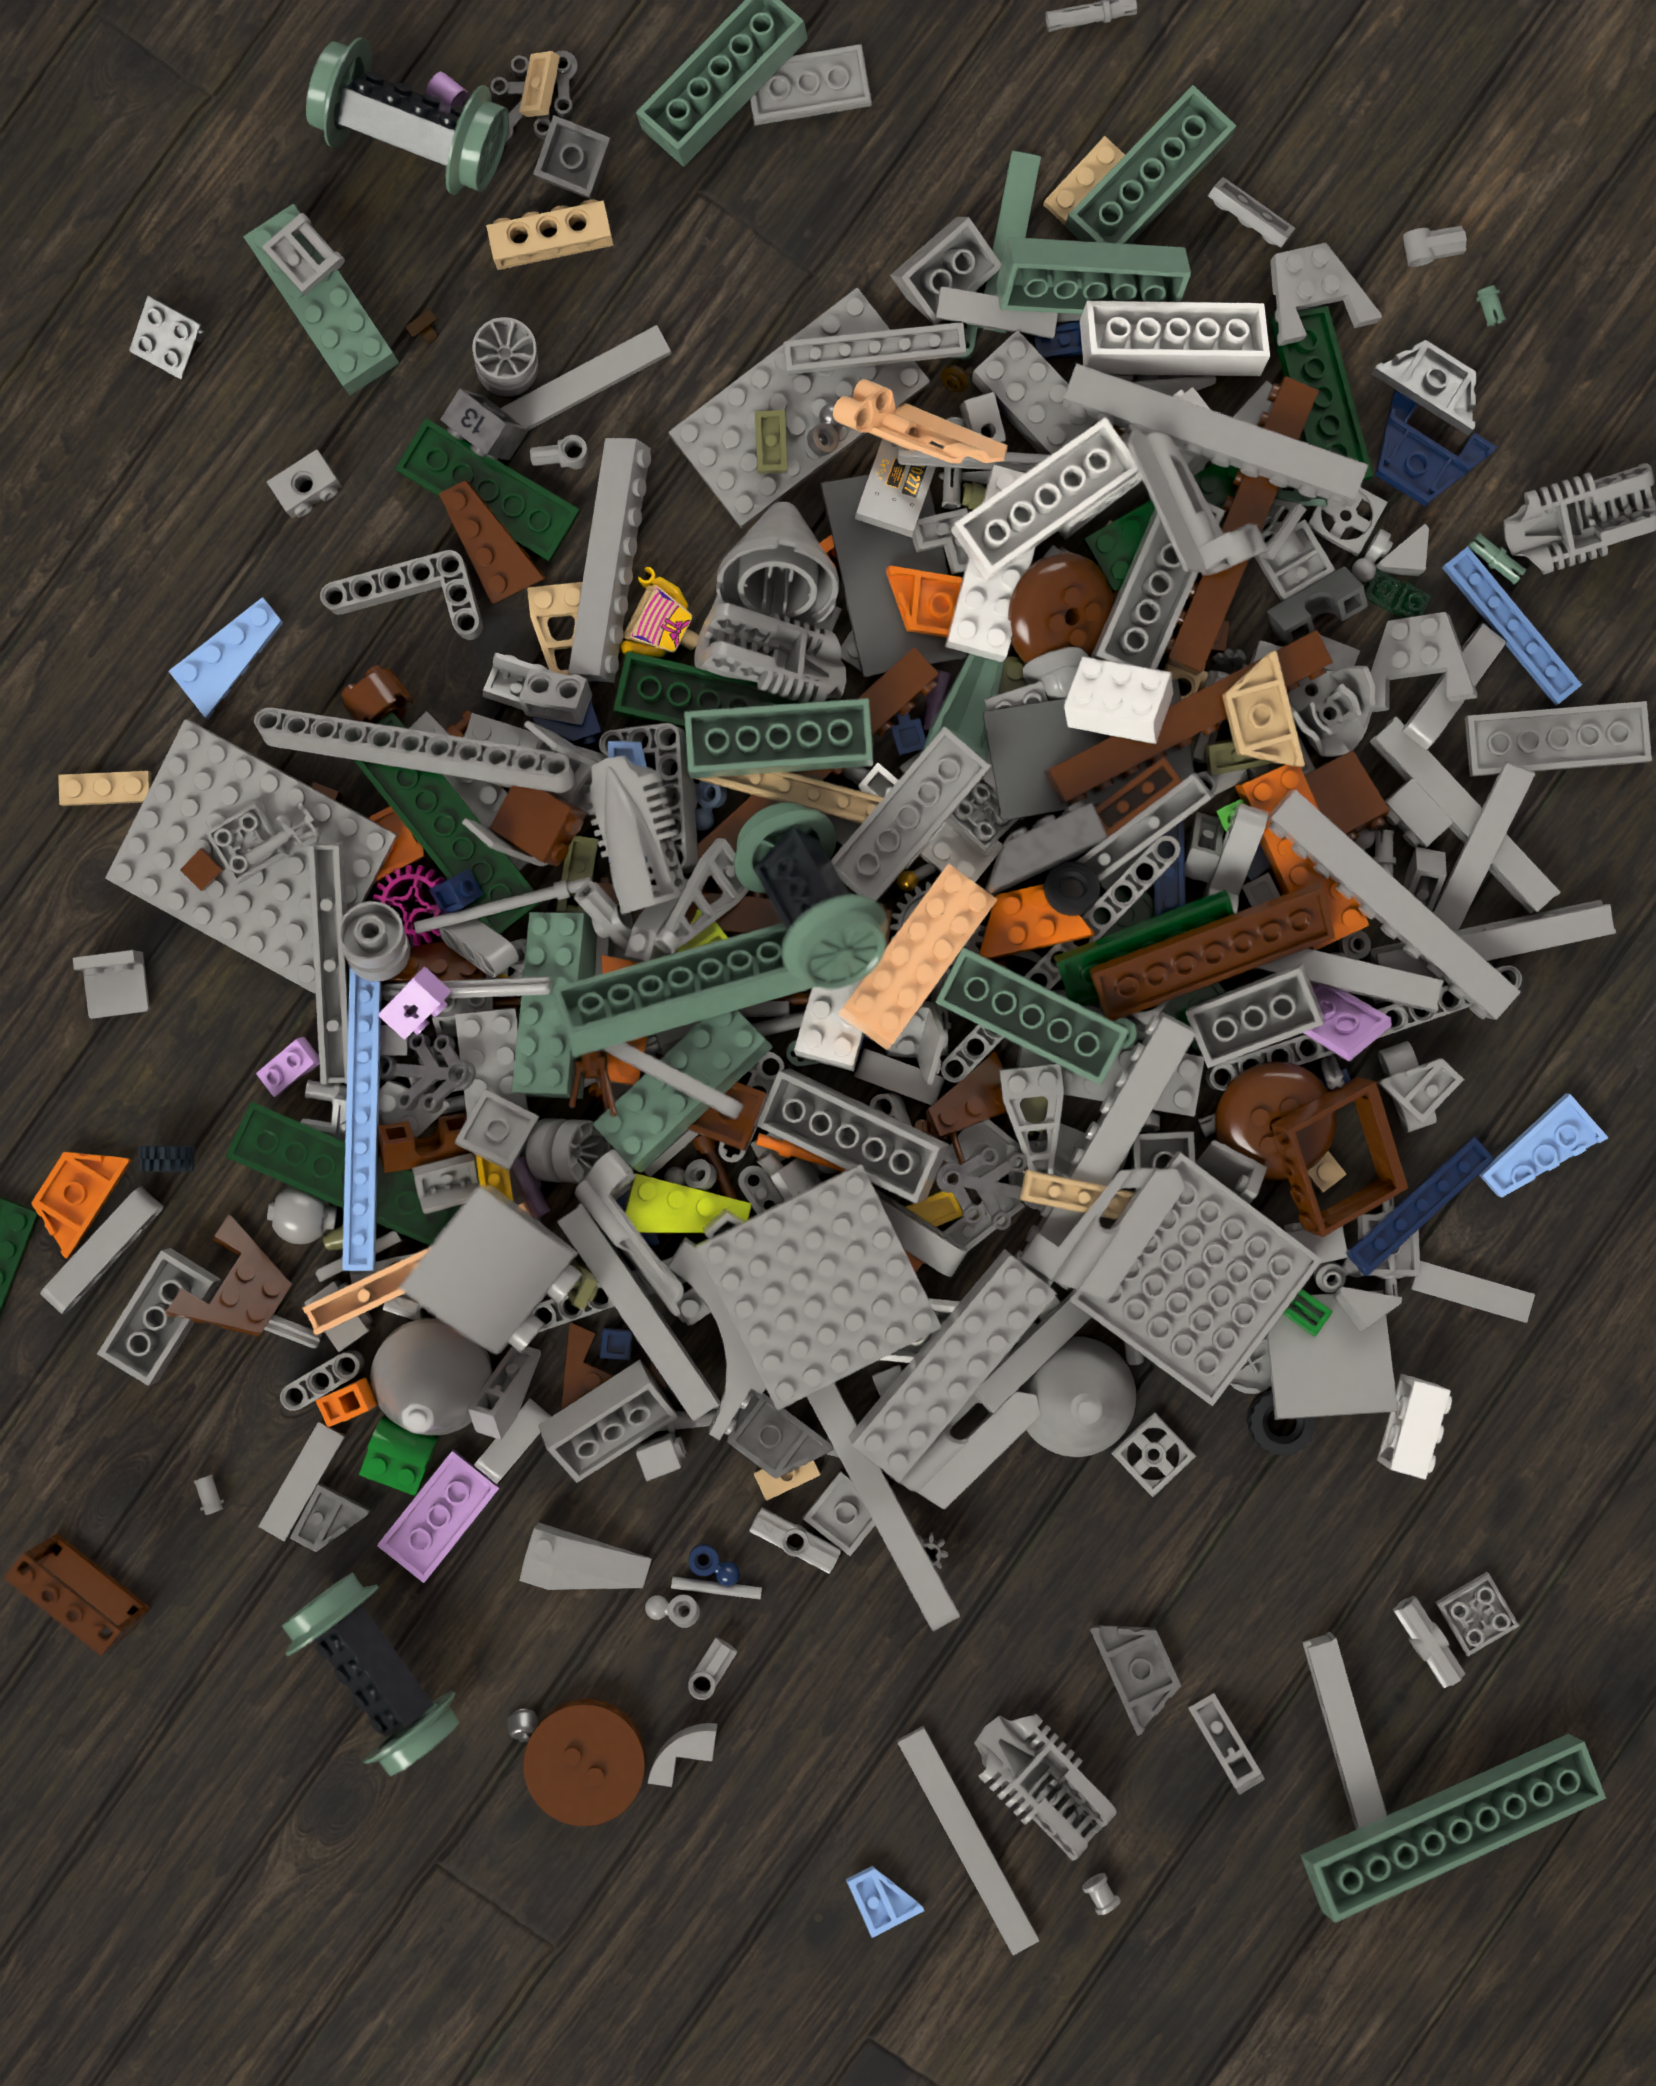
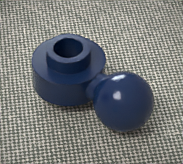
M699 1544L690 1551L688 1556L689 1567L696 1575L708 1576L715 1573L718 1582L723 1586H732L738 1582L740 1570L737 1565L732 1562L720 1563L717 1551L711 1545ZM706 1554L709 1560L706 1563H700L697 1560L699 1555Z

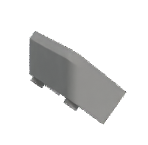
M527 720L524 726L539 737L535 749L561 753L569 760L575 777V783L568 791L555 793L585 811L588 805L585 804L583 795L591 793V766L599 761L558 734ZM499 809L489 816L485 825L467 818L462 822L490 848L538 866L547 865L490 828Z

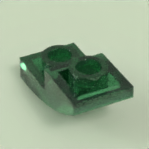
M1376 569L1374 577L1367 581L1364 587L1368 602L1402 618L1422 616L1432 597L1408 582L1401 583L1379 569Z

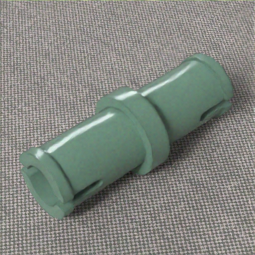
M1480 532L1475 535L1474 541H1470L1467 546L1487 562L1486 566L1489 569H1496L1510 580L1512 584H1515L1520 579L1518 575H1523L1526 571L1525 567L1519 565L1506 554L1507 550L1503 547L1498 548Z

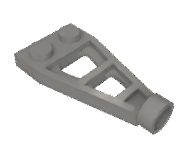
M717 838L699 859L666 926L654 938L655 945L668 955L674 954L680 946L686 944L736 906L749 891L736 876L734 870L735 852L725 839ZM711 875L723 891V894L718 900L709 905L701 892L707 878ZM693 901L702 912V915L690 925L684 915Z
M1049 1063L999 1069L1003 1101L1023 1155L1027 1160L1029 1170L1037 1171L1040 1168H1044L1047 1172L1042 1173L1054 1175L1053 1168L1064 1097L1061 1065ZM1044 1096L1048 1100L1046 1118L1042 1122L1030 1123L1026 1121L1020 1108L1022 1099ZM1045 1129L1048 1133L1046 1151L1032 1152L1027 1137L1028 1132Z

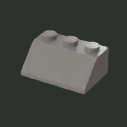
M957 216L890 276L906 299L933 325H937L942 321L935 319L941 286L975 292L1000 270L1001 262L969 217Z

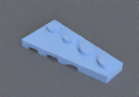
M262 597L169 670V673L203 716L209 719L215 712L216 706L222 699L226 698L231 691L230 688L240 675L243 676L250 667L251 661L257 653L264 649L283 622Z
M1565 1093L1478 1175L1497 1196L1502 1198L1531 1182L1541 1173L1556 1168L1560 1165L1559 1163L1586 1151V1148L1595 1143H1601L1608 1139V1137L1571 1094Z

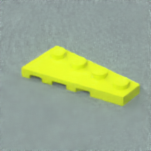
M635 1173L636 1178L632 1182L624 1212L639 1233H704L703 1228L724 1208L743 1220H748L752 1203Z

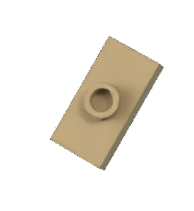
M815 1460L778 1479L773 1478L762 1468L754 1472V1476L766 1501L821 1475Z

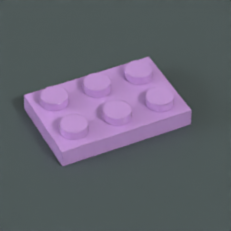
M1314 984L1312 988L1325 1021L1323 1025L1302 1033L1350 1061L1391 1027V1018L1348 992Z

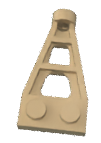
M582 582L528 587L530 618L548 668L554 673L570 675L568 674L569 670L558 669L554 653L558 649L572 648L574 633L569 640L556 641L551 636L548 621L552 617L572 616L575 619L576 627Z

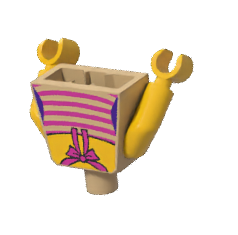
M651 567L644 568L646 573L652 576L649 580H642L638 577L641 586L646 588L624 632L623 637L626 640H622L620 643L619 653L621 651L623 654L632 652L661 658L666 653H674L679 644L692 651L697 645L699 635L688 629L693 615L688 611V603L680 588L662 577L657 578Z

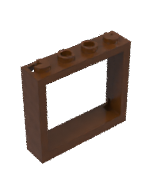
M1356 1077L1345 1083L1342 1088L1338 1087L1271 1124L1275 1135L1273 1140L1283 1160L1282 1169L1289 1179L1292 1188L1290 1193L1300 1213L1299 1222L1307 1232L1323 1238L1408 1189L1375 1081ZM1354 1101L1378 1180L1320 1212L1295 1133Z
M58 1533L24 1552L4 1577L5 1580L100 1656L133 1632L151 1609ZM55 1543L63 1548L58 1555L52 1551ZM134 1605L139 1610L132 1615L129 1613V1610ZM105 1626L112 1630L107 1636L101 1632Z

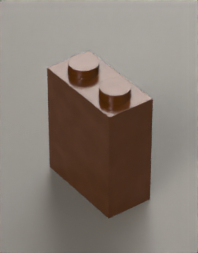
M1353 750L1304 775L1319 811L1353 842L1359 838V832L1367 828L1370 832H1373L1386 823L1385 820L1390 810Z
M512 785L490 828L542 863L559 867L561 861L568 854V848L574 836L581 830L583 819L587 813L555 792Z

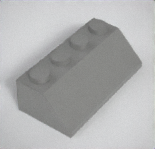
M638 1360L538 1425L547 1450L578 1483L677 1419L678 1415L654 1376L641 1360Z

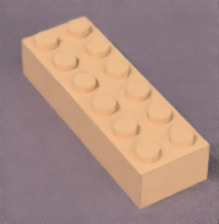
M948 863L889 943L879 964L871 973L864 977L838 1015L888 1050L998 899Z

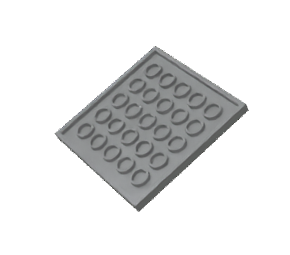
M1177 1151L1164 1169H1177L1186 1188L1110 1300L1107 1301L1073 1289L1067 1298L1213 1406L1323 1260L1181 1152Z
M861 1163L695 1246L777 1411L942 1328Z

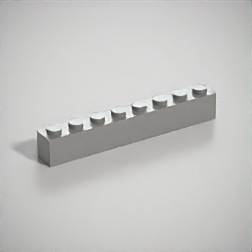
M605 438L568 674L580 675L583 678H587V681L614 683L615 674L619 668V648L624 635V616L628 610L627 597L629 585L633 579L632 565L634 555L637 552L638 527L642 521L641 508L643 496L647 489V470L651 463V448L638 439Z

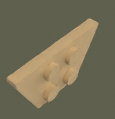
M1277 651L1269 652L1222 694L1237 755L1295 767L1305 766Z

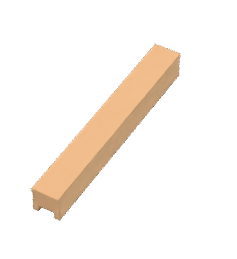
M527 1202L518 1205L534 1217ZM431 1247L303 1307L304 1312L307 1313L315 1335L404 1294L405 1292L399 1287Z

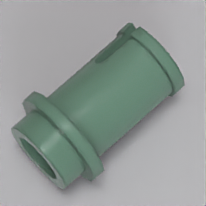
M1495 285L1479 290L1477 292L1479 297L1476 300L1481 302L1487 327L1494 326L1496 321L1497 324L1504 322L1506 317L1498 297L1500 290H1496Z

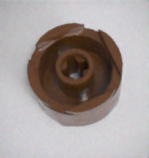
M380 665L370 668L366 672L364 679L357 684L347 686L341 693L344 698L343 706L355 721L377 724L392 711L401 720L408 712L405 708L407 703L409 702L413 705L414 698L391 669H382Z

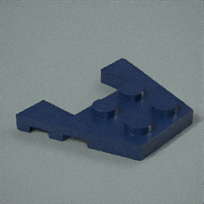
M1395 389L1390 403L1375 475L1418 503L1426 506L1489 457L1497 447L1478 434L1473 433L1459 456H1456L1406 423L1418 403Z

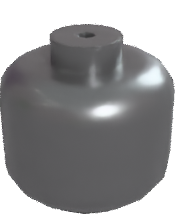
M516 1710L508 1717L509 1735L514 1739H519L520 1742L529 1741L538 1725L537 1716L532 1710Z

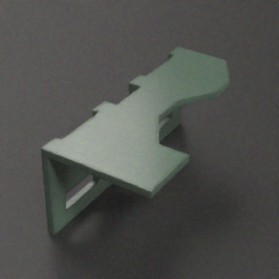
M1289 485L1287 487L1294 488V491H1284L1283 487L1278 488V500L1296 502L1306 506L1327 507L1328 499L1317 495L1315 498L1304 496L1298 492L1299 489Z

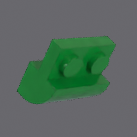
M384 1415L371 1437L367 1447L368 1452L359 1475L416 1496L440 1436L422 1435L408 1431Z

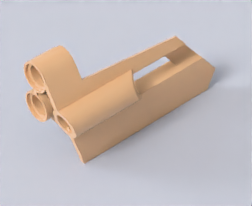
M867 379L858 382L853 392V398L842 396L834 406L833 418L840 424L859 432H868L910 451L918 450L949 463H962L963 459L967 456L983 463L1004 461L1006 457L1007 445L907 403H903L895 408L892 390ZM933 441L945 446V448L941 449L929 443Z

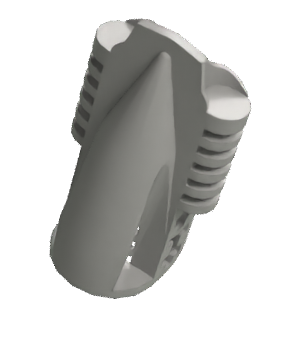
M1642 463L1638 467L1597 480H1593L1590 473L1583 474V483L1579 476L1572 478L1573 487H1571L1569 480L1561 481L1562 491L1557 483L1550 485L1551 494L1546 486L1539 489L1540 498L1536 490L1525 492V504L1519 508L1518 512L1504 520V539L1511 555L1528 557L1545 575L1554 572L1553 563H1555L1558 570L1565 568L1564 559L1569 567L1576 564L1575 556L1579 563L1586 562V552L1589 559L1593 560L1597 558L1596 549H1598L1600 556L1608 555V545L1655 531L1656 505L1650 488L1655 483L1652 467L1648 463Z
M721 603L717 604L709 613L698 637L694 658L696 668L724 677L757 682L758 689L766 691L768 688L769 693L776 694L778 692V695L782 697L788 695L789 699L794 701L798 699L800 703L825 702L826 698L840 699L843 695L847 682L846 667L841 660L839 640L832 631L820 630L819 627L814 625L810 627L808 623H800L796 619L790 620L789 617L784 615L780 617L775 612L766 616L733 604ZM713 628L719 630L716 638L711 637L713 635ZM724 633L729 634L727 640H724ZM735 638L740 639L738 643L734 642Z
M625 756L606 758L591 766V793H587L583 797L586 805H593V808L587 811L589 815L595 814L597 818L591 820L592 826L599 825L600 829L594 831L595 837L602 835L603 840L598 841L597 844L598 847L605 846L606 851L600 852L602 858L607 856L609 858L613 886L621 907V914L680 897L686 887V883L672 839L673 836L678 835L677 829L672 831L669 829V826L675 824L674 819H666V815L672 814L671 808L663 809L662 806L669 803L668 798L660 799L659 794L665 792L664 786L659 788L656 786V783L662 782L660 771L657 772L647 767L636 766ZM651 867L653 873L649 874L647 868ZM655 879L657 885L651 886L650 880ZM659 890L661 896L654 898L653 892Z
M1037 1714L1013 1721L998 1716L983 1728L974 1742L982 1756V1764L985 1767L978 1777L984 1783L993 1777L994 1781L989 1788L995 1791L999 1786L1002 1787L1001 1791L997 1794L1000 1800L1007 1794L1010 1795V1798L1005 1802L1008 1808L1015 1802L1018 1803V1806L1013 1811L1016 1816L1025 1810L1026 1814L1021 1819L1024 1824L1033 1819L1058 1844L1071 1861L1078 1859L1088 1847L1087 1843L1113 1819L1117 1813L1116 1809L1077 1769L1082 1760L1077 1757L1071 1763L1069 1760L1074 1755L1071 1749L1065 1754L1062 1753L1067 1744L1061 1741L1055 1746L1054 1743L1059 1736L1053 1733L1047 1738L1046 1735L1051 1730L1048 1725L1044 1726L1041 1730L1038 1729L1043 1720Z

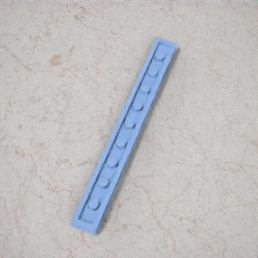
M351 968L349 978L342 1270L375 1271L381 1018L378 1014L381 1012L382 981L365 980L356 975Z

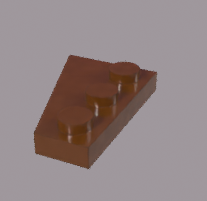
M996 1052L991 1054L925 1112L937 1139L1007 1112L1002 1097L999 1070L1003 1069Z

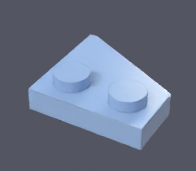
M874 1866L846 1879L872 1938L924 1911L920 1903Z

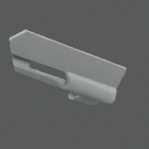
M1137 430L1131 432L1127 445L1184 571L1201 572L1202 575H1211L1268 550L1257 524H1246L1232 532L1223 534L1183 456L1170 436L1159 432L1148 435Z
M615 1149L611 1150L595 1163L586 1179L577 1186L575 1196L610 1240L619 1247L673 1315L678 1316L681 1313L676 1303L682 1298L683 1286L669 1267L657 1258L634 1227L632 1221L616 1202V1199L632 1187L630 1184L635 1180L636 1175Z
M1158 1168L1120 1170L1059 1247L1037 1233L1021 1256V1259L1066 1290L1070 1287L1109 1301L1186 1188L1178 1170ZM1122 1188H1138L1111 1229L1101 1227L1099 1218L1118 1190Z
M1019 1390L1015 1391L994 1413H990L963 1440L955 1439L950 1435L952 1426L976 1403H981L977 1396L973 1394L900 1483L911 1492L915 1491L942 1509H945L1041 1416L1036 1394L1024 1393Z

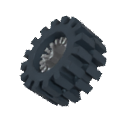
M139 1146L138 1170L194 1171L195 1147Z

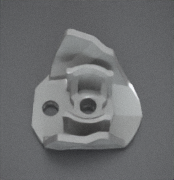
M1367 666L1344 667L1335 672L1327 671V673L1311 681L1308 676L1300 680V687L1287 694L1295 725L1320 756L1336 757L1352 751L1362 740L1376 705L1374 699L1375 684ZM1307 686L1314 689V696L1306 694L1305 688ZM1323 712L1330 714V720L1324 717Z

